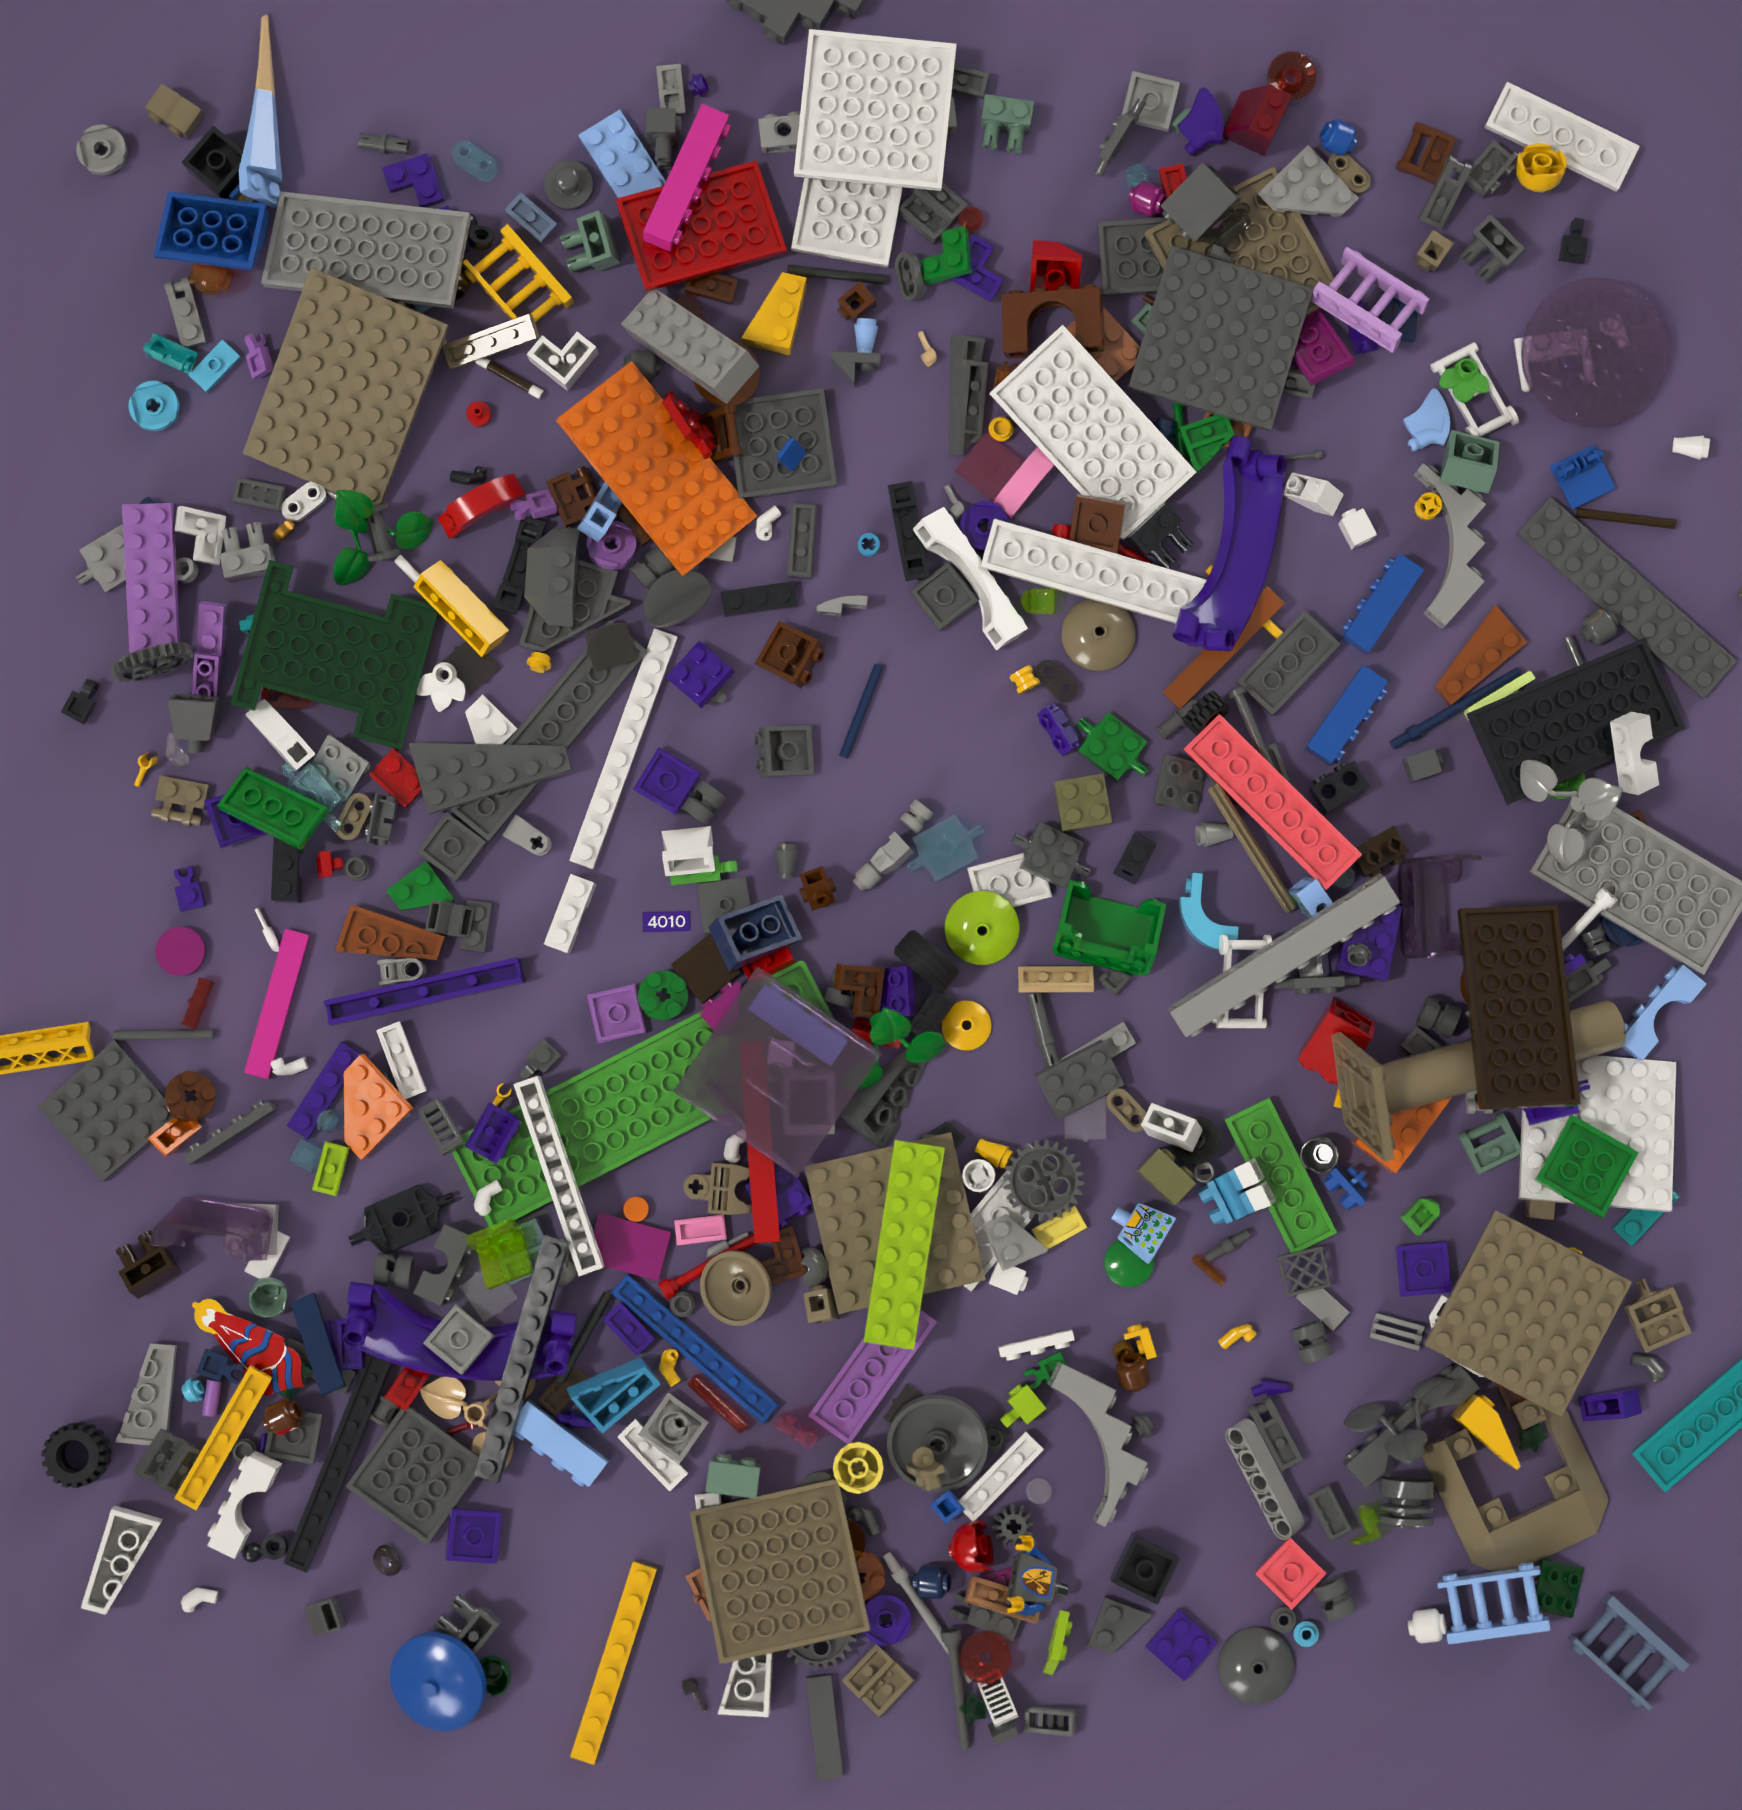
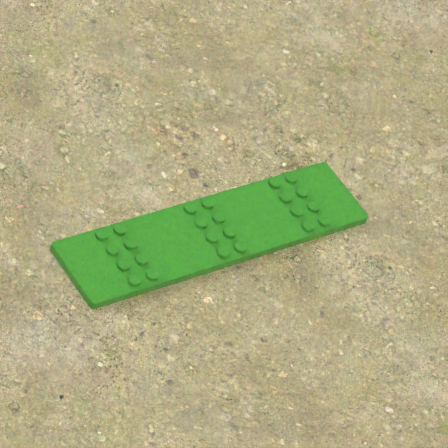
M798 961L766 979L741 991L739 1021L721 1037L714 1032L700 1015L701 1012L545 1091L578 1187L728 1111L704 1085L710 1078L721 1087L736 1105L743 1103L739 1042L764 1040L768 1089L783 1082V1071H789L790 1067L767 1064L770 1039L795 1041L748 1010L765 984L770 987L773 983L784 991L783 997L789 1001L795 998L804 1004L805 1008L803 1010L810 1015L815 1012L826 1020L824 1025L831 1030L834 1026L839 1028L826 1002L823 1001L824 998L806 963ZM798 1043L795 1044L792 1067H803L804 1070H807L823 1062V1060ZM521 1105L508 1111L521 1120L519 1123L520 1129L517 1135L510 1139L505 1156L501 1160L499 1159L497 1164L465 1147L474 1129L462 1134L461 1136L465 1143L451 1151L475 1199L478 1190L495 1180H498L503 1190L490 1198L489 1205L491 1211L488 1215L484 1216L492 1230H497L553 1201Z

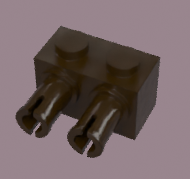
M1392 826L1356 847L1362 856L1354 862V865L1362 878L1368 875L1370 878H1373L1379 873L1384 872L1382 867L1386 864L1391 863L1394 866L1405 860L1403 854L1409 852L1396 828Z
M151 1230L144 1232L146 1237H143L141 1234L137 1238L146 1252V1255L140 1259H137L130 1244L122 1245L124 1250H121L120 1247L116 1250V1254L125 1267L118 1273L129 1293L138 1299L182 1273L172 1253L163 1245L159 1246Z

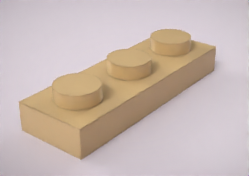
M1093 966L1018 967V992H1094Z

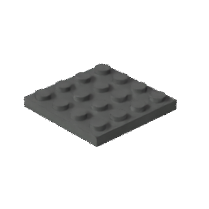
M824 388L754 397L736 405L737 414H735L738 440L739 446H742L743 455L734 457L739 498L750 499L837 487ZM791 437L806 451V455L794 471L784 467L777 459V454Z
M116 1040L112 1041L38 1106L102 1181H106L150 1143L149 1136L174 1118L167 1110L165 1096Z
M409 1406L406 1411L400 1409L345 1487L421 1542L428 1545L450 1515V1508H455L477 1477L474 1476L479 1455Z

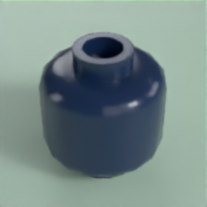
M922 1565L918 1573L913 1575V1588L917 1589L919 1596L922 1598L941 1599L946 1593L950 1592L951 1574L941 1565Z

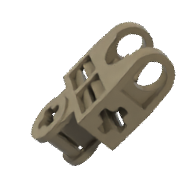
M712 1163L711 1175L693 1174L684 1181L683 1190L689 1198L709 1200L708 1213L725 1215L752 1213V1205L745 1204L735 1194L737 1183L750 1177L749 1168L736 1164ZM722 1167H723V1168H724V1173H723V1185H722V1187H721V1186H720V1183H721V1171H722ZM695 1179L699 1180V1184L703 1185V1189H700L698 1194H694L693 1189L689 1188V1184L694 1183ZM720 1191H722L721 1209L718 1210Z

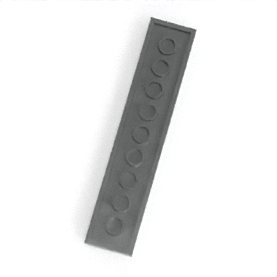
M1552 497L1542 505L1516 534L1598 608L1605 611L1610 610L1616 617L1619 626L1636 641L1645 638L1651 654L1700 698H1705L1737 662Z
M609 620L505 745L565 746L567 750L643 660L648 651ZM540 781L463 804L450 810L490 842Z

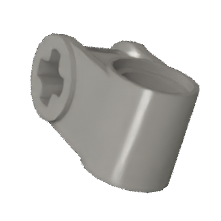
M516 814L503 833L504 837L516 845L522 846L538 856L548 854L552 848V842L547 835ZM536 839L541 840L544 844L542 848H536L534 844Z
M384 959L377 961L381 973L379 986L414 981L425 978L427 974L425 963L419 959ZM417 963L419 972L416 976L412 977L408 972L409 966Z

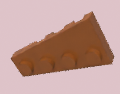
M1496 604L1434 686L1449 706L1527 643Z

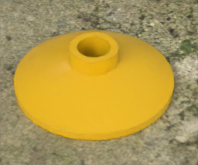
M973 1001L955 1003L942 1021V1033L946 1041L959 1050L968 1051L980 1047L986 1042L991 1032V1019L988 1012L980 1004ZM966 1020L970 1021L972 1025L969 1030L962 1028V1023Z

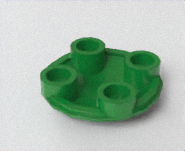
M1120 1240L1110 1245L1104 1259V1267L1110 1279L1120 1286L1130 1288L1139 1286L1148 1280L1154 1266V1258L1147 1264Z

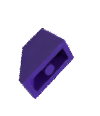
M1638 1388L1619 1389L1578 1396L1583 1421L1626 1419L1642 1413Z

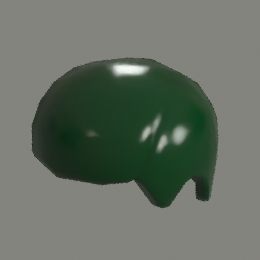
M490 1655L480 1659L479 1662L486 1677V1693L491 1694V1697H497L505 1693L511 1683L512 1670L510 1665L504 1659Z

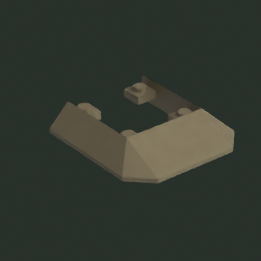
M1528 1399L1511 1406L1522 1430L1541 1421L1544 1422L1564 1466L1543 1475L1553 1499L1511 1519L1508 1518L1498 1497L1476 1506L1456 1464V1461L1477 1452L1465 1427L1424 1445L1425 1453L1422 1459L1472 1564L1493 1572L1517 1569L1519 1564L1535 1563L1542 1558H1546L1597 1534L1609 1499L1567 1410L1560 1417Z

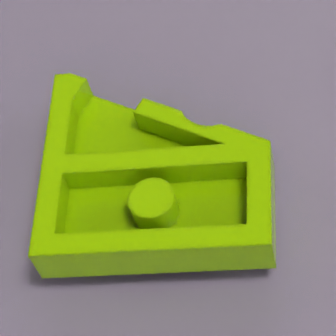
M1060 1610L1056 1617L1048 1648V1659L1046 1664H1044L1043 1673L1053 1675L1059 1661H1064L1067 1646L1063 1645L1065 1636L1069 1637L1072 1622L1068 1621L1070 1612Z

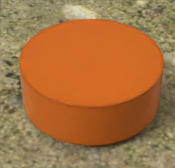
M632 1197L624 1204V1214L630 1221H642L649 1213V1205L641 1197Z

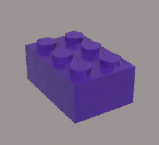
M1396 906V909L1391 913L1377 916L1374 918L1375 922L1364 929L1358 928L1352 932L1353 936L1350 939L1340 942L1334 972L1352 976L1359 975L1361 978L1381 982L1388 981L1402 907ZM1357 943L1366 945L1372 953L1371 959H1368L1364 966L1351 964L1347 958V953L1349 952L1347 949L1350 945Z

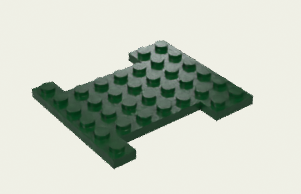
M269 560L230 705L255 711L261 687L359 713L353 738L401 750L438 612L428 603L392 593L385 617L291 592L288 591L294 566Z

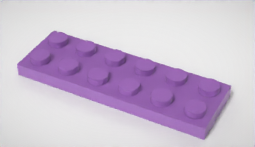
M174 503L122 504L129 653L169 642L172 644L180 643Z
M920 1309L914 1350L864 1342L863 1338L808 1416L846 1444L851 1443L937 1321Z

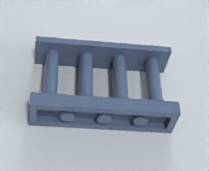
M1607 1593L1601 1600L1607 1605L1604 1608L1605 1612L1580 1641L1573 1635L1568 1637L1574 1643L1571 1648L1581 1657L1586 1654L1631 1695L1628 1700L1638 1709L1643 1706L1650 1711L1653 1707L1645 1701L1647 1696L1670 1670L1674 1671L1677 1668L1684 1672L1689 1667V1664L1614 1596ZM1619 1616L1626 1622L1623 1626L1624 1630L1598 1658L1588 1647L1613 1618L1617 1619ZM1639 1634L1645 1639L1642 1643L1644 1646L1618 1675L1615 1674L1607 1664L1632 1635L1635 1637ZM1658 1651L1664 1657L1661 1660L1663 1663L1638 1692H1635L1625 1682L1651 1653L1654 1654Z

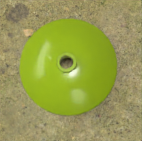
M973 891L960 897L949 909L945 920V936L952 951L962 960L976 965H989L1002 960L1013 950L1019 937V920L1014 907L1003 896L991 891ZM980 926H985L987 932L979 934L977 929Z

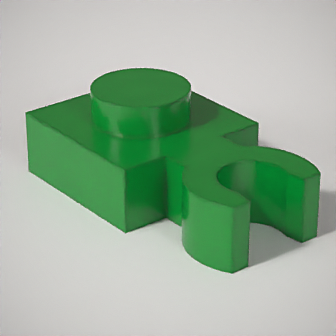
M1061 1351L1037 1361L1040 1366L1039 1369L1029 1368L1024 1371L1025 1377L1030 1374L1036 1376V1381L1029 1384L1031 1389L1037 1388L1044 1379L1048 1383L1058 1361L1067 1365Z

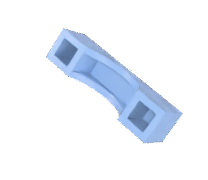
M604 482L577 528L597 542L605 535L622 504L621 500L606 482Z
M1684 964L1677 967L1672 966L1664 975L1666 980L1661 986L1656 985L1650 991L1648 1002L1645 1005L1640 1004L1632 1013L1634 1016L1633 1020L1629 1024L1624 1023L1626 1042L1622 1049L1634 1059L1644 1060L1659 1042L1654 1031V1018L1658 1010L1670 1001L1683 1004L1691 1003L1705 987L1706 983Z

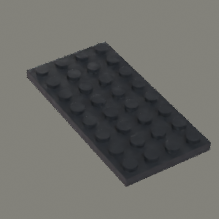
M1645 638L1466 714L1507 805L1527 797L1520 783L1521 764L1525 760H1536L1549 766L1556 774L1558 783L1614 760L1615 754L1610 721L1629 712L1650 715L1653 739L1645 742L1642 747L1685 729Z

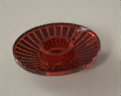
M1285 52L1278 55L1271 62L1267 73L1268 84L1291 94L1290 100H1299L1307 96L1314 88L1317 77L1313 62L1299 52ZM1291 75L1295 78V81L1289 82L1286 77Z

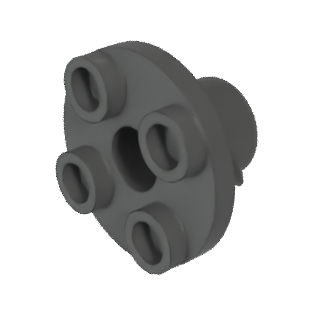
M564 160L554 164L548 170L544 179V189L552 204L561 210H572L583 206L593 194V179L589 170L583 164L573 160Z

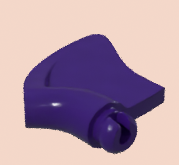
M1205 87L1199 89L1191 111L1177 125L1189 141L1184 146V149L1190 156H1194L1197 151L1200 152L1208 144H1220L1223 138L1224 125L1220 108L1213 95Z

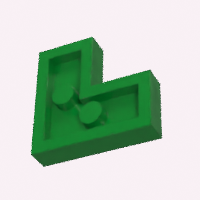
M965 225L942 232V254L921 259L922 278L925 285L972 273L969 235Z

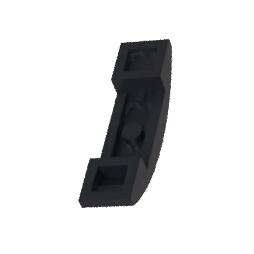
M908 481L888 485L905 581L928 578L930 574L924 545L913 531V528L919 523L913 483Z
M528 516L520 520L509 563L493 604L494 609L517 615L525 594L528 548L543 537L546 526L545 521Z

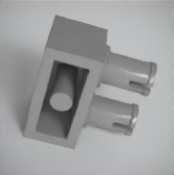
M254 522V526L251 523L245 525L250 546L245 549L240 548L236 527L229 528V531H227V528L221 530L226 551L220 554L224 578L228 582L232 583L265 576L269 560L276 562L274 549L264 542L261 522Z

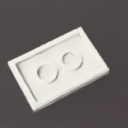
M1024 853L967 868L973 891L983 890L997 893L1007 899L1013 907L1052 897L1048 881L1019 868Z

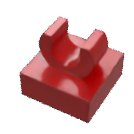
M322 851L316 854L318 879H327L333 876L332 870L343 868L342 858L331 859L330 851Z

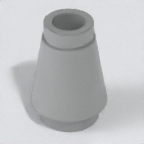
M1201 823L1200 826L1195 827V838L1199 846L1208 847L1228 839H1233L1234 833L1229 824Z

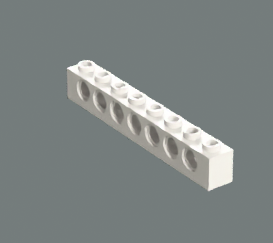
M535 1076L515 1083L513 1085L566 1240L570 1241L569 1249L578 1276L604 1268L605 1265L541 1077Z

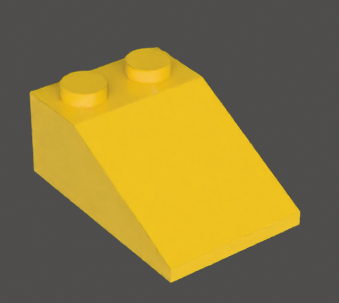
M1478 1393L1477 1395L1473 1394L1464 1403L1458 1405L1450 1416L1507 1465L1518 1470L1520 1467L1519 1461L1501 1419L1493 1409L1495 1404L1486 1396Z

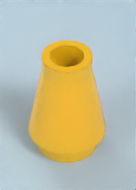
M982 1138L979 1140L974 1151L997 1169L1002 1168L1004 1170L1005 1166H1008L1011 1161L1009 1159L1010 1156L1012 1157L1014 1153L1009 1150V1146L986 1141Z

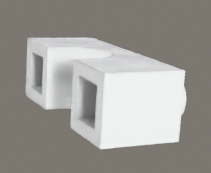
M1629 712L1610 721L1619 787L1622 788V792L1640 795L1658 786L1659 779L1656 762L1640 758V751L1644 743L1653 739L1650 715Z
M570 874L544 944L567 954L571 953L579 932L578 927L585 909L588 908L596 888L594 882Z

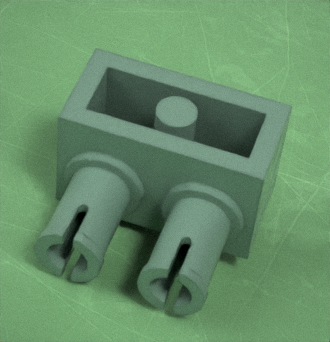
M985 94L981 127L985 128L982 147L988 149L989 142L992 140L991 150H997L1000 130L1010 131L1006 151L1013 153L1014 143H1016L1015 154L1022 153L1024 134H1029L1034 101Z
M600 210L577 218L579 229L560 235V239H564L561 243L565 250L582 243L584 244L585 252L566 258L567 263L570 262L568 268L572 273L588 266L602 271L622 263L610 219Z

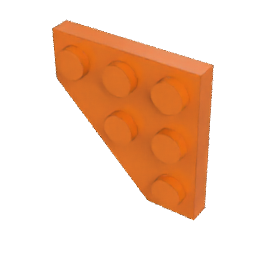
M365 1054L359 1055L344 1071V1142L360 1160H363L414 1109Z

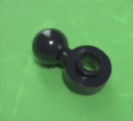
M470 213L469 245L477 250L489 249L493 244L494 235L492 230L486 226H477L476 217Z
M271 1534L264 1538L261 1545L255 1542L247 1543L242 1549V1557L250 1563L258 1561L262 1555L270 1560H277L287 1553L288 1541L281 1534ZM274 1542H278L280 1545L278 1551L273 1548Z

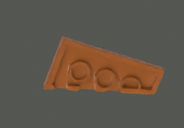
M351 904L335 952L439 960L446 936L425 931V929Z

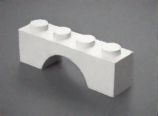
M256 1450L249 1457L244 1456L239 1466V1470H242L238 1479L234 1478L228 1492L231 1493L228 1501L224 1500L218 1511L221 1517L218 1523L214 1522L208 1533L211 1539L207 1546L233 1559L242 1552L251 1532V1529L246 1525L242 1517V1502L247 1494L266 1492L273 1485L282 1463Z

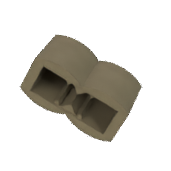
M162 83L145 106V109L150 113L148 117L158 125H161L162 122L168 125V131L178 138L184 136L189 139L205 116L200 108Z

